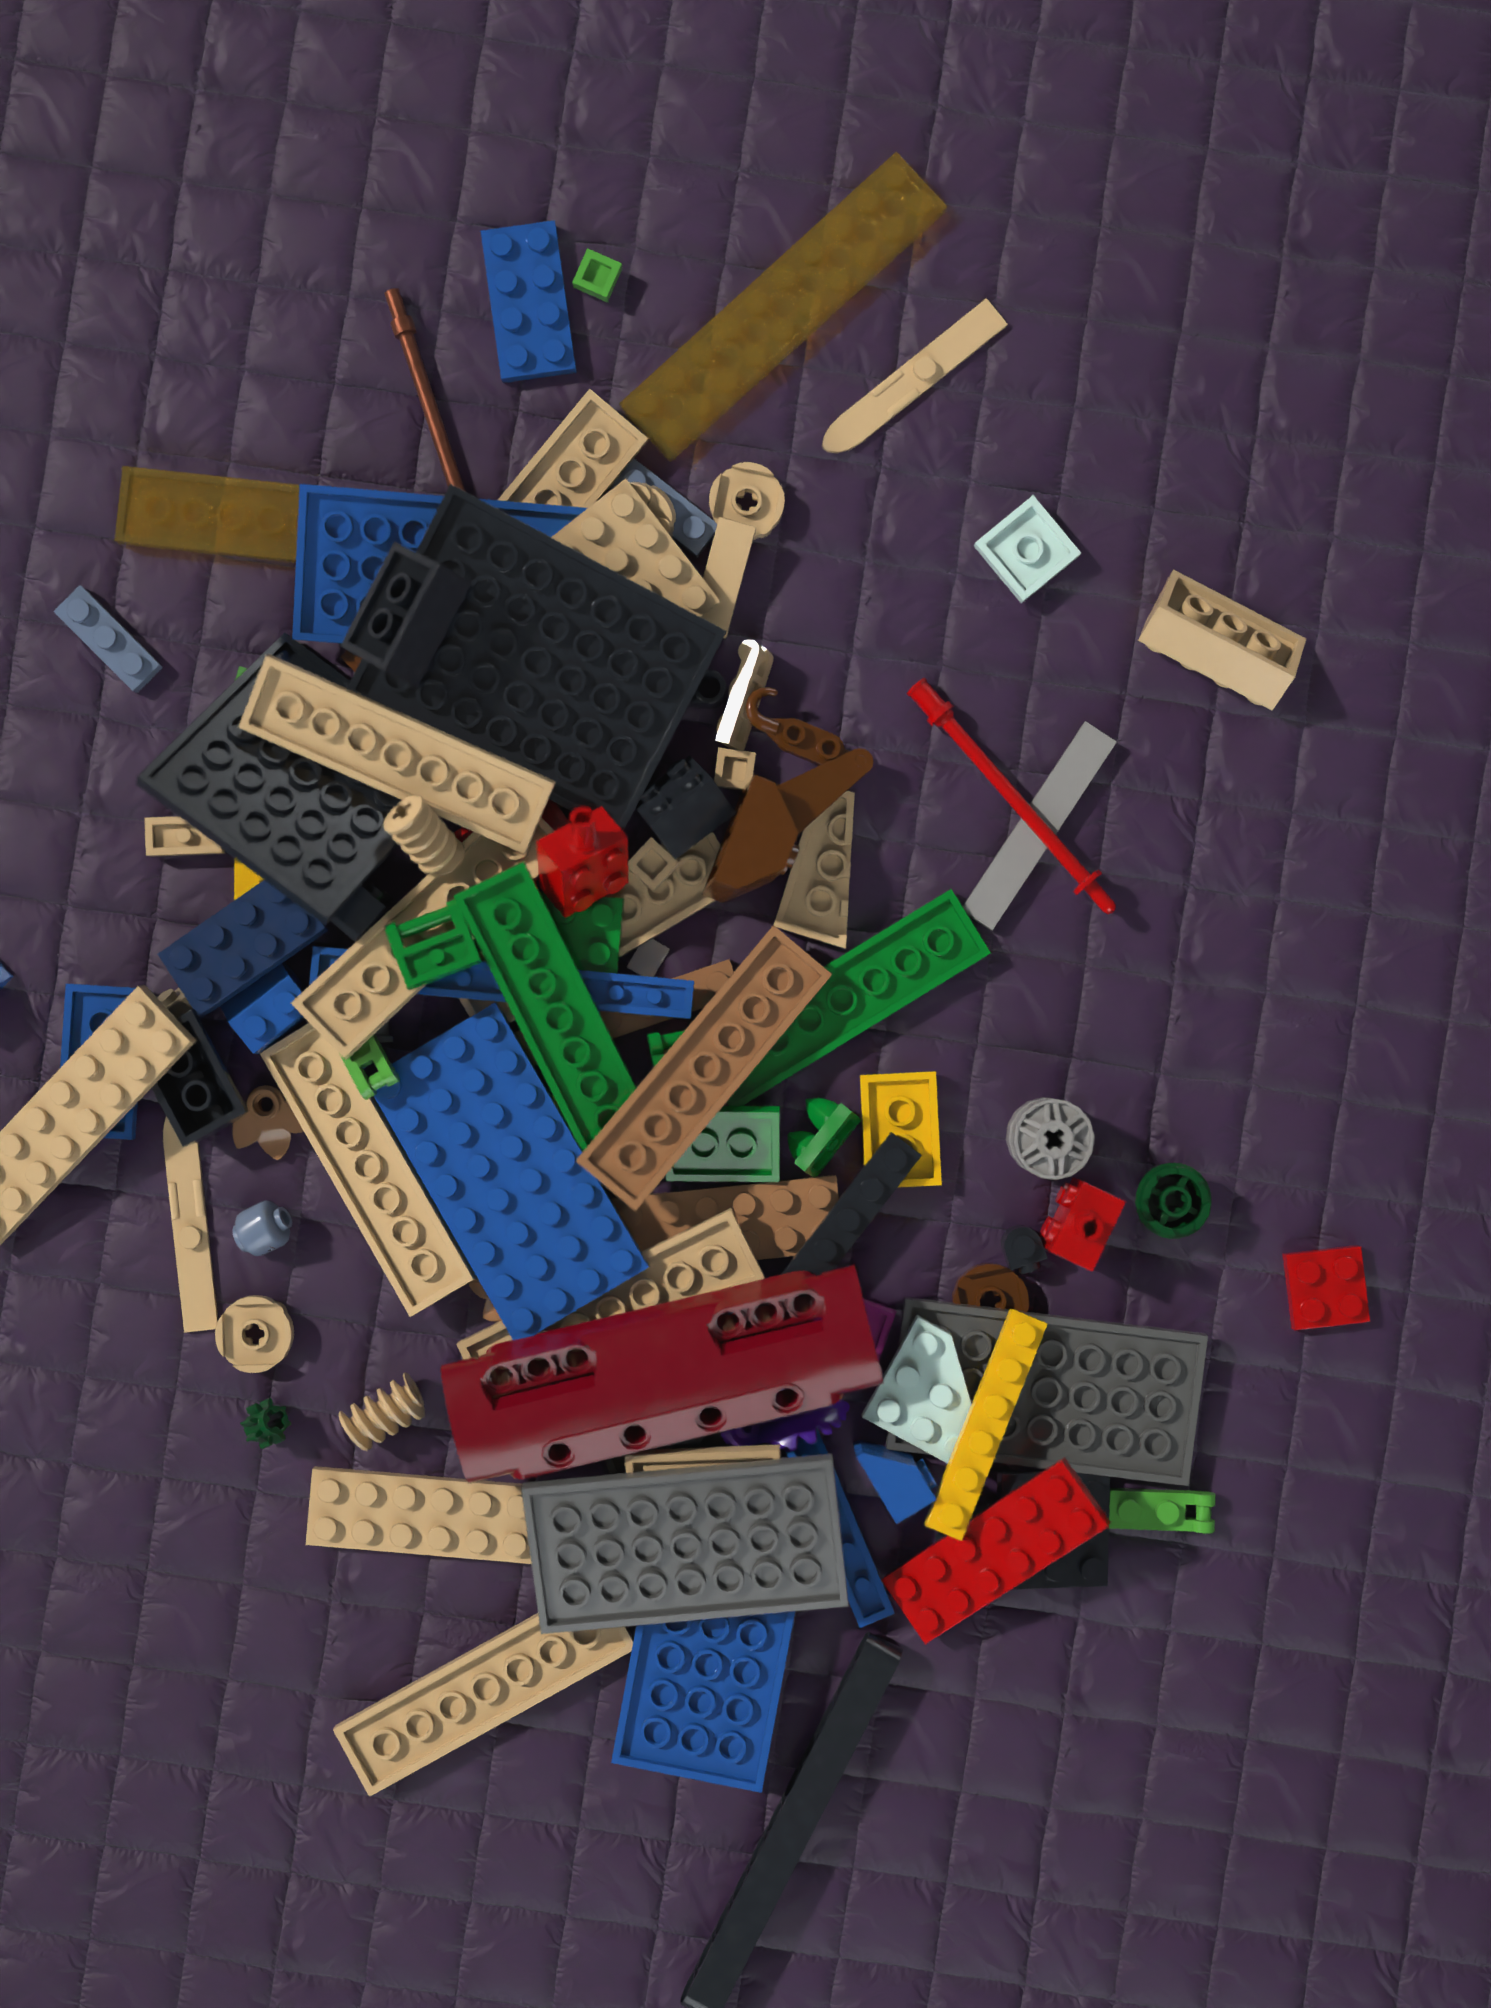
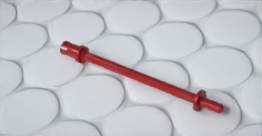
M925 677L908 690L907 695L928 716L927 722L931 727L934 725L942 727L1077 881L1079 885L1075 887L1073 893L1078 895L1084 890L1104 913H1114L1116 910L1115 902L1095 880L1102 872L1096 870L1090 874L955 720L953 717L954 711L952 710L954 706L950 701L945 702L927 682Z

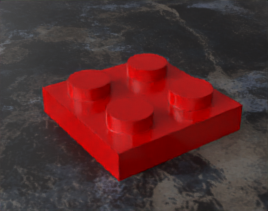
M1353 1245L1283 1254L1291 1329L1303 1330L1370 1322L1361 1246Z

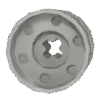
M1041 1097L1027 1101L1014 1112L1007 1126L1006 1142L1010 1155L1019 1167L1038 1177L1058 1180L1074 1175L1085 1166L1093 1152L1094 1133L1090 1120L1079 1107L1065 1100ZM1058 1130L1059 1133L1056 1138L1060 1141L1057 1147L1053 1145L1046 1147L1045 1144L1048 1141L1044 1136L1046 1131L1056 1132Z

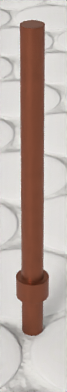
M399 289L387 290L384 294L393 318L390 324L395 338L400 339L447 485L449 487L452 484L465 491L414 337L417 331L412 316L406 313Z

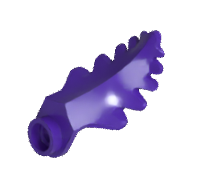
M841 1399L836 1404L720 1433L723 1440L730 1446H755L769 1443L780 1445V1449L786 1452H793L798 1447V1437H801L810 1444H814L818 1440L816 1428L825 1435H830L833 1432L830 1424L835 1428L841 1427L840 1419L846 1420V1412L849 1411L850 1406L847 1401Z

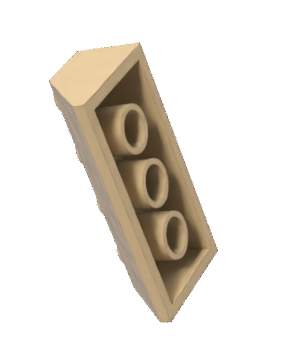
M1173 569L1145 622L1138 641L1146 644L1150 650L1156 653H1163L1178 661L1184 668L1197 671L1213 679L1217 685L1240 693L1253 704L1263 705L1273 711L1295 678L1306 638Z

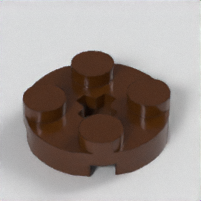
M981 1263L972 1266L957 1279L952 1293V1303L980 1306V1299L985 1298V1292L991 1291L994 1296H1000V1302L995 1304V1308L1014 1309L1027 1312L1029 1308V1296L1024 1282L1008 1267L997 1263Z

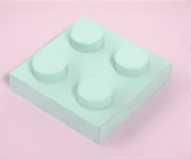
M1034 495L974 544L976 550L1021 604L1081 554Z

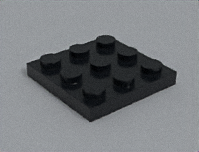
M997 1471V1501L1043 1471ZM1077 1473L1109 1519L1110 1477ZM1109 1526L1012 1589L1108 1586Z

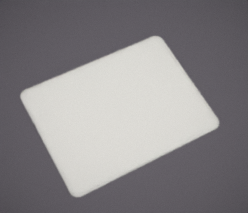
M651 939L638 947L627 967L641 976L654 977L669 952V948Z

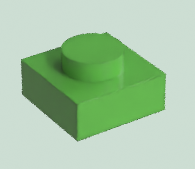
M587 248L572 282L573 288L608 302L623 269L622 263Z

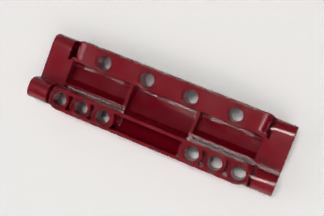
M855 1265L822 1272L820 1276L813 1275L804 1270L777 1275L538 1333L522 1339L497 1343L491 1346L486 1354L481 1355L478 1359L477 1357H472L441 1365V1378L451 1430L468 1484L506 1474H511L515 1479H528L830 1406L839 1402L843 1398L844 1393L884 1384ZM802 1293L808 1294L805 1297H796L797 1295ZM767 1302H768V1303H771L770 1305H767V1306H758L759 1304H762V1303H767ZM724 1312H733L730 1315H721ZM818 1317L822 1318V1320H817L789 1328H784L760 1335H755L727 1343H719V1341L727 1339H732ZM577 1348L582 1349L581 1351H576V1352H575V1351H571L572 1349H577ZM534 1358H544V1360L538 1361L534 1360ZM497 1367H506L507 1369L500 1370ZM594 1372V1375L493 1399V1396Z

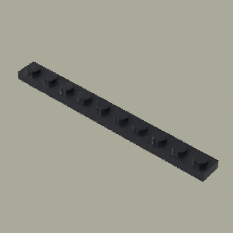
M890 1132L780 1275L804 1270L813 1275L820 1276L822 1272L834 1270L922 1155L894 1133ZM802 1293L797 1295L796 1297H805L808 1294ZM767 1302V1303H762V1304H759L758 1306H767V1305H770L771 1303H768V1302ZM792 1324L732 1338L729 1342L789 1328ZM705 1436L670 1445L674 1448H697Z

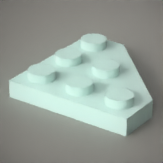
M916 1315L882 1376L884 1384L876 1387L862 1413V1417L948 1464L971 1407V1401L951 1333Z

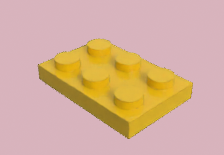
M936 1071L859 1075L864 1165L888 1134L892 1132L922 1155L898 1187L942 1185Z

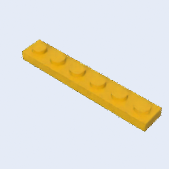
M1009 1309L935 1494L936 1501L932 1502L925 1519V1526L962 1541L1048 1325L1047 1323L1017 1310Z

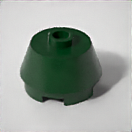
M1165 1163L1153 1168L1142 1178L1137 1188L1135 1204L1138 1216L1148 1230L1163 1238L1180 1239L1192 1235L1203 1226L1210 1214L1212 1198L1206 1180L1197 1170L1182 1163Z

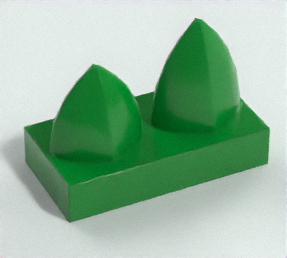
M807 1098L805 1100L808 1116L817 1128V1134L795 1131L787 1135L789 1150L795 1159L794 1164L813 1178L820 1174L862 1120L842 1103L837 1104L823 1098Z

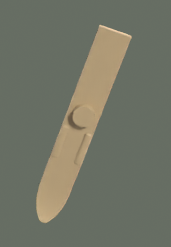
M987 298L840 415L825 433L822 443L823 449L826 452L838 454L851 450L862 443L1008 325Z
M166 1116L163 1128V1146L184 1333L216 1329L218 1312L199 1142L183 1147Z

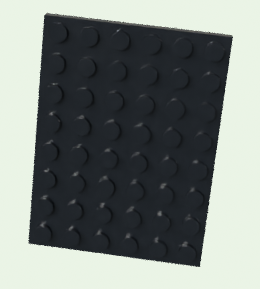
M450 484L416 553L441 564L472 582L462 604L459 606L445 637L435 652L428 670L418 687L362 658L347 689L556 781L549 800L570 811L580 807H586L593 811L602 806L621 830L624 831L727 631Z

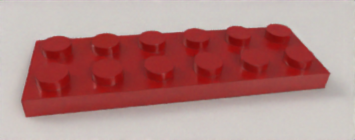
M1064 1457L971 1518L962 1541L946 1535L885 1575L881 1581L920 1638L927 1644L1107 1528L1111 1522Z

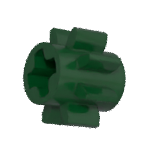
M272 1398L260 1402V1404L255 1403L248 1406L246 1411L249 1416L245 1421L240 1422L247 1436L246 1441L259 1442L260 1449L272 1446L273 1443L277 1444L285 1441L286 1437L283 1432L288 1426L292 1425L288 1421V1415L285 1411L286 1407L273 1405Z

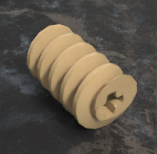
M412 795L406 797L386 816L383 823L385 831L392 834L393 840L401 844L402 850L410 854L411 860L418 864L420 870L424 873L435 872L438 875H446L453 872L460 865L465 854L464 845L456 839L455 834L439 819V816L421 796Z
M408 1373L403 1374L405 1382L403 1387L395 1380L390 1381L391 1394L388 1395L381 1387L378 1388V1402H374L368 1395L365 1396L363 1399L366 1409L362 1410L355 1403L351 1404L352 1417L349 1418L342 1411L339 1412V1419L345 1432L362 1450L368 1451L373 1445L372 1440L377 1443L383 1442L386 1439L385 1432L389 1435L397 1434L399 1432L398 1424L405 1428L409 1427L412 1424L411 1416L417 1420L425 1417L422 1395Z

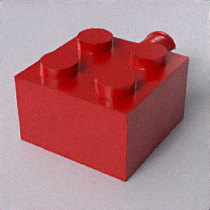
M602 806L593 811L586 807L575 809L570 815L571 823L536 841L540 888L564 918L575 912L586 910L593 902L608 894L619 892L629 883L628 837Z
M1072 1177L1070 1184L1064 1182L1055 1200L1060 1205L1053 1218L1050 1216L1046 1218L1039 1236L1043 1238L1044 1248L1093 1272L1126 1202Z

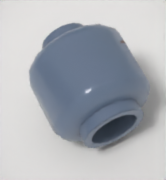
M265 1200L243 1210L237 1215L232 1229L233 1237L237 1246L242 1251L249 1252L254 1256H263L288 1242L292 1219L284 1207H279L274 1202Z

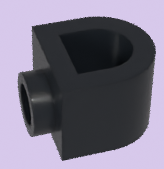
M1014 1225L1004 1232L1001 1239V1248L1010 1270L1018 1268L1020 1274H1025L1041 1268L1040 1261L1047 1259V1255L1040 1236L1034 1230L1025 1225Z

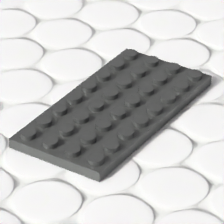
M904 1297L898 1348L916 1315L950 1332L972 1404L1009 1309ZM1019 1311L1048 1325L993 1462L1047 1469L1065 1457L1076 1473L1189 1486L1208 1335L1198 1332ZM887 1432V1450L929 1454L898 1436Z
M832 1454L523 1483L521 1491L541 1634L848 1606Z

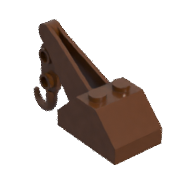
M770 687L759 688L748 697L745 707L748 720L755 728L766 733L781 750L816 764L818 767L779 785L754 774L743 788L734 808L736 814L730 819L702 895L721 903L769 884L779 874L784 875L788 867L792 868L800 849L799 846L794 845L798 834L873 767V757L869 751L863 748L848 751L844 748L842 740L835 734L796 718H768L762 715L758 710L759 700L764 696H777L778 694L776 689Z

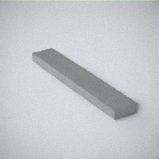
M1086 721L1082 724L1030 803L1031 807L1055 834L1116 744L1115 740ZM1020 818L962 906L969 917L990 931L994 929L1047 849L1022 818Z

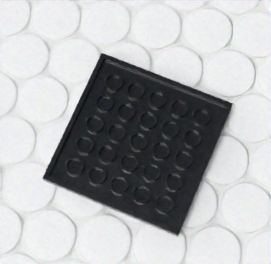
M284 633L137 776L136 785L326 925L398 847L399 844L393 840L392 834L385 831L383 823L389 812L402 800L239 728L266 655L275 656L344 688H347L350 683L349 679L299 642L292 640V637L287 633Z

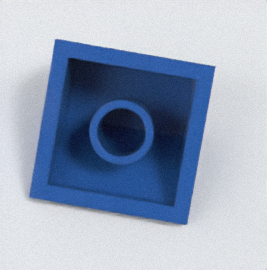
M284 961L220 1007L230 1026L253 1054H260L305 1020L291 1003L306 987Z
M860 1439L853 1443L857 1459L896 1524L936 1501L932 1489L938 1485L923 1458L916 1462L911 1452L887 1450L886 1446Z

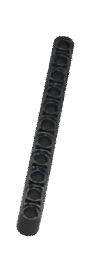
M869 1631L864 1635L685 1985L680 2005L686 2008H724L897 1669L903 1653L902 1648Z

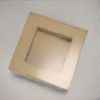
M718 748L714 778L717 786L720 788L743 790L753 777L756 752Z
M652 837L628 861V869L653 892L679 866V862Z

